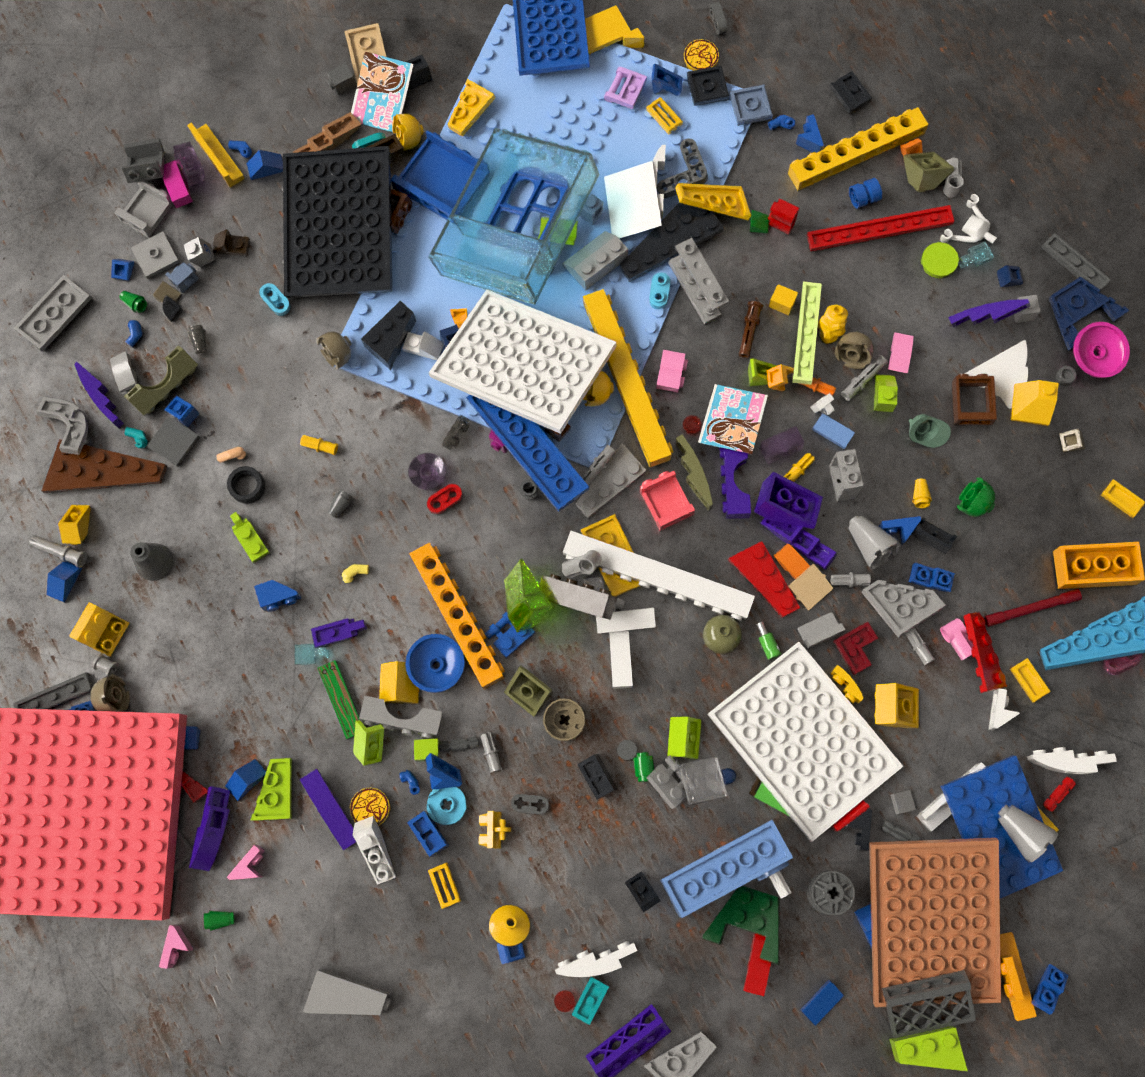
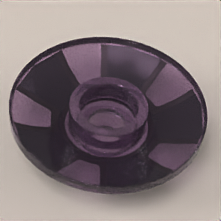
M423 453L411 461L408 475L416 487L430 490L438 487L444 481L446 466L439 456L432 453ZM431 471V475L426 476L425 472Z

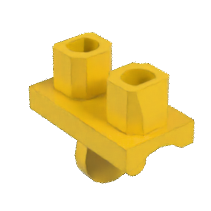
M488 811V813L479 816L480 826H487V834H480L479 845L492 849H501V840H505L506 832H511V828L506 827V820L501 819V812Z

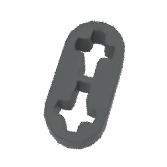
M720 2L711 3L709 8L717 34L726 33L727 23Z
M517 794L512 798L511 806L519 813L543 815L549 809V802L542 796ZM519 798H522L524 802H529V806H522L521 809H518L515 801H519ZM539 800H542L546 807L538 811L537 807L531 806L532 803H538Z

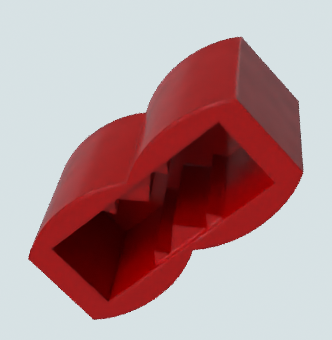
M779 198L778 202L774 201L770 208L769 226L789 235L796 223L800 208Z

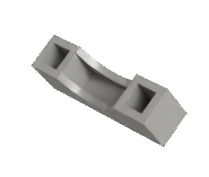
M364 696L359 720L365 727L381 724L384 730L388 732H394L395 729L402 731L404 735L413 736V734H419L423 739H433V737L438 738L443 713L437 710L422 708L413 718L398 719L387 711L384 699Z

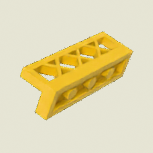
M192 123L187 125L195 140L230 188L245 179L207 124L198 129Z

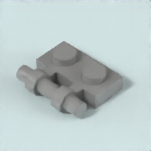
M669 755L665 758V762L669 766L665 768L663 764L658 765L648 775L647 779L670 808L673 809L687 796L683 787L686 786L691 791L696 786L691 781L690 775L685 774L681 769V764ZM673 772L680 779L678 782L671 775Z

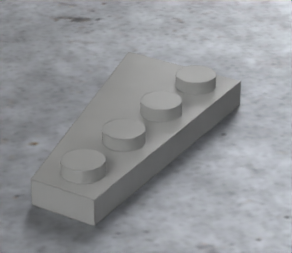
M623 443L608 461L607 467L603 468L589 485V490L582 494L576 502V506L588 519L646 473V469Z

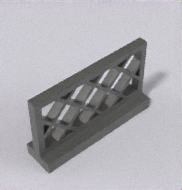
M962 970L882 988L893 1039L976 1021L970 991L971 984L965 971ZM965 991V995L961 1000L954 997L957 992ZM944 996L945 998L940 1005L933 1001L935 997ZM950 1000L957 1003L952 1011L945 1008ZM924 1001L920 1009L912 1006L914 1002ZM929 1005L937 1008L931 1016L924 1012ZM904 1006L899 1014L892 1011L891 1007ZM962 1007L969 1010L968 1015L959 1016L957 1013ZM909 1009L916 1013L911 1020L903 1017ZM942 1011L948 1014L945 1020L940 1021L936 1019ZM921 1016L928 1019L923 1025L916 1024ZM900 1020L907 1023L904 1029L896 1030V1025Z

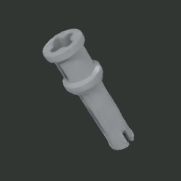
M36 535L31 537L36 542L29 540L30 547L58 556L61 561L71 562L78 568H81L87 560L86 552L76 551L71 546L63 547Z

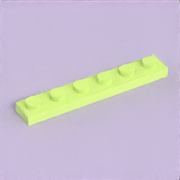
M803 281L792 383L812 384L821 283Z

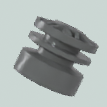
M824 871L816 874L810 880L807 886V898L810 905L816 911L825 915L837 916L851 908L855 899V889L846 875L838 871ZM832 888H834L833 890L837 893V895L832 896V898H830L831 895L827 894L828 890H832Z

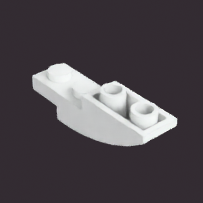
M1065 747L1054 748L1052 753H1046V750L1033 751L1034 755L1027 756L1028 761L1037 766L1067 774H1092L1098 772L1097 765L1117 762L1115 753L1108 754L1107 751L1094 752L1095 756H1087V753L1075 754L1074 757L1073 750L1066 751Z
M625 941L617 945L618 950L611 952L608 949L598 954L600 957L596 959L593 952L589 953L586 950L577 954L578 959L572 962L566 959L558 963L559 968L555 969V972L559 975L571 977H590L609 973L622 968L619 959L636 952L637 949L634 942L630 944L629 941Z

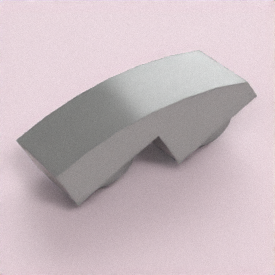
M126 351L110 358L113 375L121 393L132 389L138 384L136 372L132 369L130 355Z

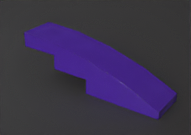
M1028 299L988 303L967 309L948 318L953 328L970 319L973 325L979 324L991 317L994 323H997L1030 307Z
M76 361L74 364L88 395L99 410L115 426L120 428L124 423L112 413L116 406L104 396L109 390Z
M765 517L760 522L761 525L783 542L790 544L797 552L825 570L837 556L834 550L820 543V539L806 532L801 526L771 521Z
M316 768L300 779L302 785L341 848L345 850L356 843L353 836L354 827L349 821V817L319 770Z

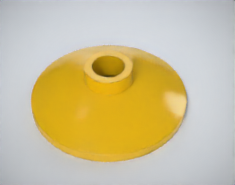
M505 905L499 907L492 914L489 921V930L492 937L498 943L504 946H515L526 939L530 930V922L527 914L522 909L513 905ZM512 920L514 922V925L509 926L507 924V921Z

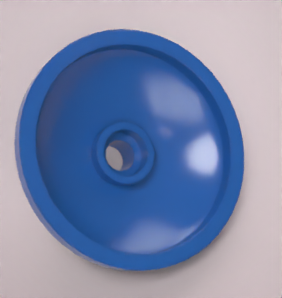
M430 634L421 637L410 647L405 664L407 674L415 686L426 692L439 693L452 688L460 680L465 667V659L460 646L452 638L442 634ZM439 662L440 667L435 669L433 667L434 663Z

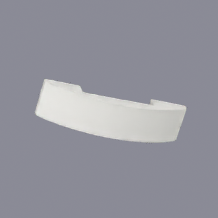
M661 145L652 162L656 191L657 170L665 169L666 145ZM657 194L660 218L663 219L664 194Z

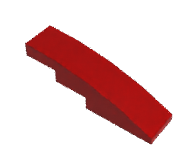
M754 934L743 991L764 996L771 963L760 959L766 937Z

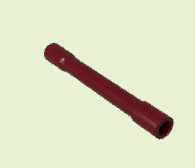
M1075 589L1017 608L999 611L984 616L985 624L987 627L1041 610L1082 600V595L1079 589Z

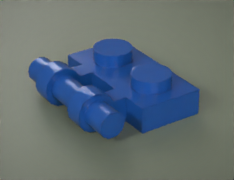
M514 608L508 613L505 612L502 618L496 624L493 623L489 626L490 629L484 633L488 639L494 635L498 637L493 644L506 659L535 634V631L523 618L518 622L513 620L518 614ZM509 623L511 628L503 634L500 629Z

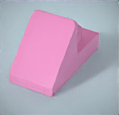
M254 845L227 878L229 880L262 878L252 868V865L256 866L262 860V854L265 850L258 845Z
M169 925L159 964L160 968H173L178 961V949L185 951L193 950L179 925Z

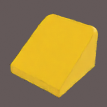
M638 28L623 35V46L629 48L644 47V36Z

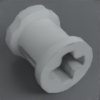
M100 653L93 660L91 667L95 670L99 669L108 677L115 674L119 663L110 661L105 658L104 654Z

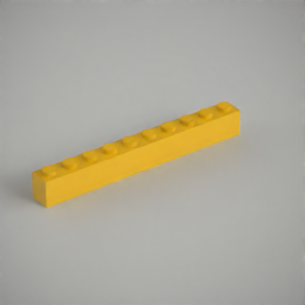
M604 289L583 296V305L594 332L616 342L617 346L607 360V364L649 468L670 461L671 453H673L670 442H666L665 429L663 425L660 426L658 423V412L651 406L653 402L652 397L644 389V386H646L645 380L637 372L639 370L638 363L630 355L632 349L630 344L624 340L626 336L623 327H619L617 323L619 318L616 310L612 311L610 295H606Z

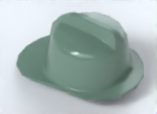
M920 414L913 419H909V436L912 441L931 448L940 447L948 441L951 435L950 427L946 422L927 414Z

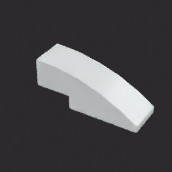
M629 631L609 632L613 689L633 688Z

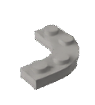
M43 397L37 410L38 415L59 419L67 425L66 433L59 447L60 451L80 455L88 434V424L83 413L71 402Z

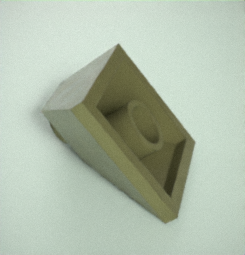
M935 152L906 154L903 157L908 183L918 192L934 190L954 171V167Z

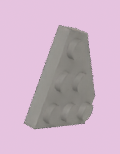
M877 580L862 591V594L898 638L946 606L933 590L915 589L914 586L903 584L894 585L882 580Z

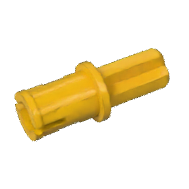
M303 435L300 439L301 446L315 449L316 452L322 451L336 455L338 451V444L324 441L323 438L317 439Z
M806 453L796 464L792 465V468L783 477L795 482L801 475L805 474L804 471L815 461V458L810 453Z

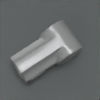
M958 158L946 160L954 167V171L945 178V186L943 188L944 194L950 198L956 197L959 194L964 183L962 178V161Z
M590 550L585 555L564 561L562 563V572L568 578L581 574H591L602 562V557L599 552Z

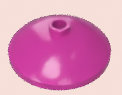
M1095 322L1084 327L1076 336L1073 346L1074 357L1079 367L1088 375L1096 378H1108L1118 374L1126 366L1130 354L1129 343L1124 333L1118 327L1107 322Z

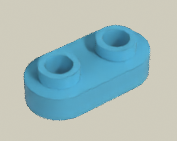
M657 273L652 278L649 303L654 309H662L667 305L670 277L666 273ZM663 279L664 282L660 283L658 282V280ZM660 296L662 299L657 300L655 297Z
M267 283L260 288L259 294L262 300L276 315L283 316L290 311L291 306L288 299L274 284Z

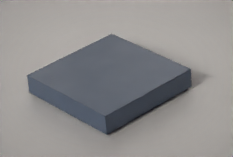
M765 85L730 91L729 96L737 126L772 119L773 114Z

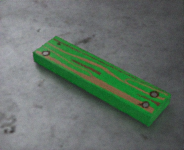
M334 660L317 669L344 735L348 740L354 737L355 722L359 720V714L338 663Z

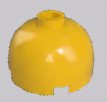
M396 114L393 117L392 131L396 133L404 150L415 148L419 144L421 136H423V126L410 114Z
M600 371L583 400L587 401L584 404L585 406H600L613 393V382L610 381L609 376L604 371Z

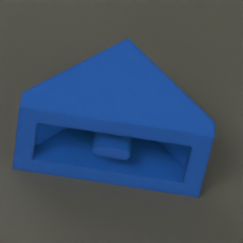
M259 150L247 162L250 179L254 180L283 172L281 154Z
M69 562L60 563L48 573L47 595L65 603L82 568H78Z
M254 759L237 769L225 787L239 801L265 777L266 770Z

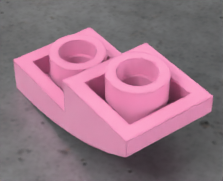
M894 332L888 370L908 373L913 336Z

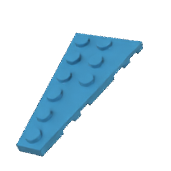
M1145 596L1135 603L1132 602L1126 605V608L1118 612L1114 611L1089 624L1083 630H1077L1071 636L1040 649V656L1045 670L1145 653Z

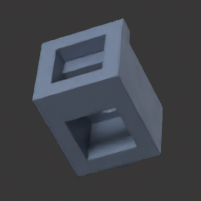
M591 194L582 201L580 205L581 210L578 215L593 225L604 212L603 201Z
M183 262L175 267L171 274L168 272L165 274L170 282L182 293L198 280L195 274L196 269L190 263L186 265Z

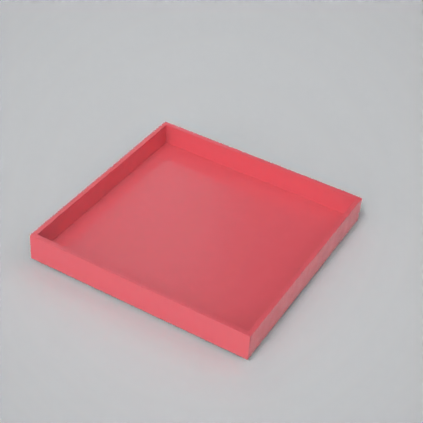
M0 708V914L137 920L170 919L187 715Z

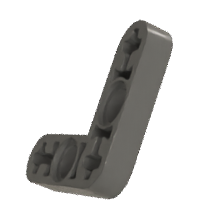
M685 139L680 144L681 153L688 170L661 180L657 184L658 194H664V198L677 195L676 189L673 188L672 184H675L676 187L682 179L687 180L686 184H705L708 180L706 167L693 139ZM688 146H690L692 150V153L690 154L688 152V149L686 148ZM692 159L699 160L695 165L689 164ZM698 170L700 171V174L702 176L700 178L697 176L696 171Z

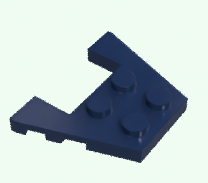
M1082 277L1077 278L1049 297L1068 351L1073 349L1075 338L1079 333L1074 324L1102 307L1113 322L1129 312L1128 308L1125 306L1121 307L1115 303L1116 300L1102 294L1100 289Z

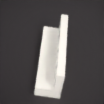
M982 762L975 764L963 776L982 769L985 765ZM944 793L917 815L930 832L952 814Z

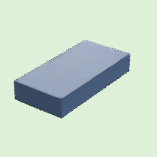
M823 413L812 429L843 449L846 448L855 434L854 431Z

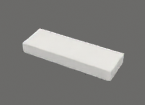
M654 608L614 611L611 620L596 616L597 633L656 627Z

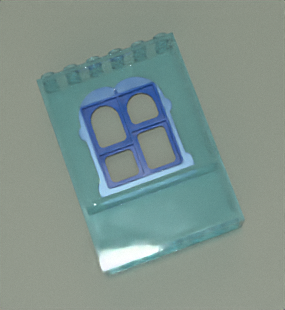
M495 128L428 256L440 276L535 305L600 175L592 154L586 150L581 151L571 146H562L552 141L547 142L537 137L531 138L522 133L516 134L507 129ZM522 180L533 182L534 191L524 208L507 204V200L518 182ZM548 187H555L560 191V198L554 208L536 203L540 193ZM506 211L520 216L513 231L495 226L501 212ZM532 211L550 215L539 239L520 234Z

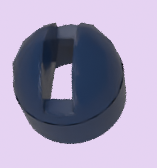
M730 768L721 769L720 777L724 785L732 784L736 780L735 771Z

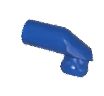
M780 115L769 121L768 127L770 130L777 127L791 129L795 126L796 122L792 117Z
M229 140V149L239 150L245 158L251 156L252 149L247 142Z
M137 320L128 322L131 335L125 343L132 348L143 335L141 324Z
M409 770L400 772L401 782L408 781L410 793L413 795L418 794L420 791L419 782L413 773Z

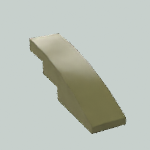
M682 434L676 438L675 444L684 455L681 457V464L689 473L686 477V483L709 511L712 509L713 503L707 479L695 452Z

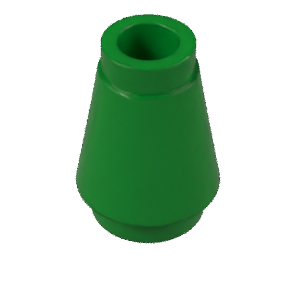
M122 291L119 296L120 300L135 313H142L147 307V301L143 296L127 291Z
M209 910V913H204L205 930L210 929V931L233 925L235 922L234 912Z

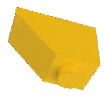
M71 505L58 523L62 543L77 545L83 542L88 534L90 505Z

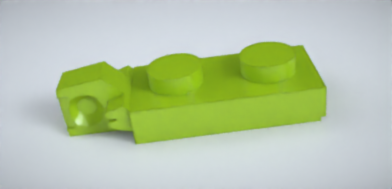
M237 512L230 515L235 524L232 526L233 532L251 561L255 563L268 555L270 552L251 522L247 518L242 520Z

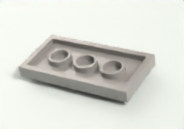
M63 275L14 329L43 352L92 297Z

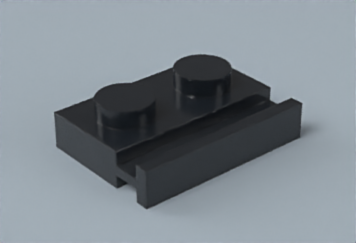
M853 71L840 77L836 82L830 83L831 90L849 114L853 110H857L871 102L872 97Z

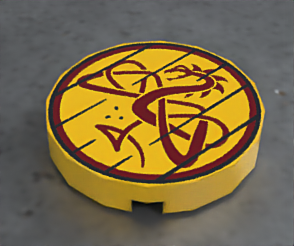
M694 40L685 48L684 62L690 70L716 67L718 64V48L708 40Z
M365 788L357 792L352 798L350 813L354 822L374 816L378 826H380L389 816L390 803L386 794L379 789Z

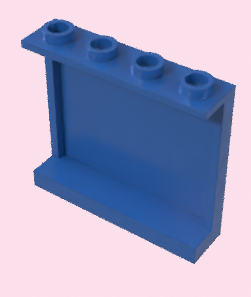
M427 130V139L399 176L393 175L391 184L396 191L407 194L413 201L453 223L487 176V165L482 159L474 158L468 151L457 148L451 141L447 142L437 133H431Z

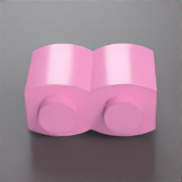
M663 350L656 389L678 393L679 388H683L685 377H681L682 370L686 371L688 363L684 353Z

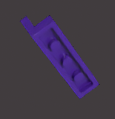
M651 1004L587 1054L586 1058L598 1077H614L668 1035L671 1030ZM653 1013L656 1019L649 1024L645 1023L646 1017ZM632 1028H638L637 1034L633 1037L628 1036ZM621 1041L618 1049L611 1050L614 1042ZM599 1054H605L604 1059L596 1065L593 1059Z

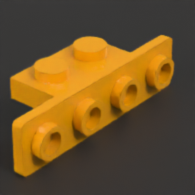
M1012 932L1000 934V974L1005 982L1004 990L1007 997H1009L1014 1018L1016 1021L1036 1017L1014 935Z

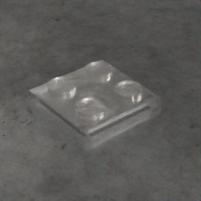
M717 757L679 765L689 805L727 796Z

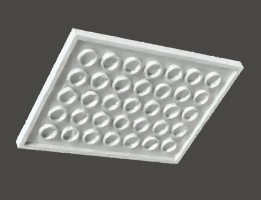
M486 289L429 371V376L561 434L617 345L615 341Z
M800 642L796 643L707 714L810 842H813L903 767Z

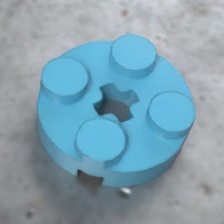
M457 787L433 789L428 796L427 812L430 818L439 824H455L463 818L467 810L466 797ZM443 800H451L450 810L442 809L441 806L444 805Z

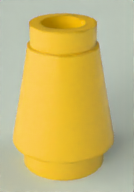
M923 478L915 480L912 502L916 508H927L932 502L927 480Z

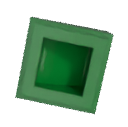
M752 210L750 232L768 233L769 215Z

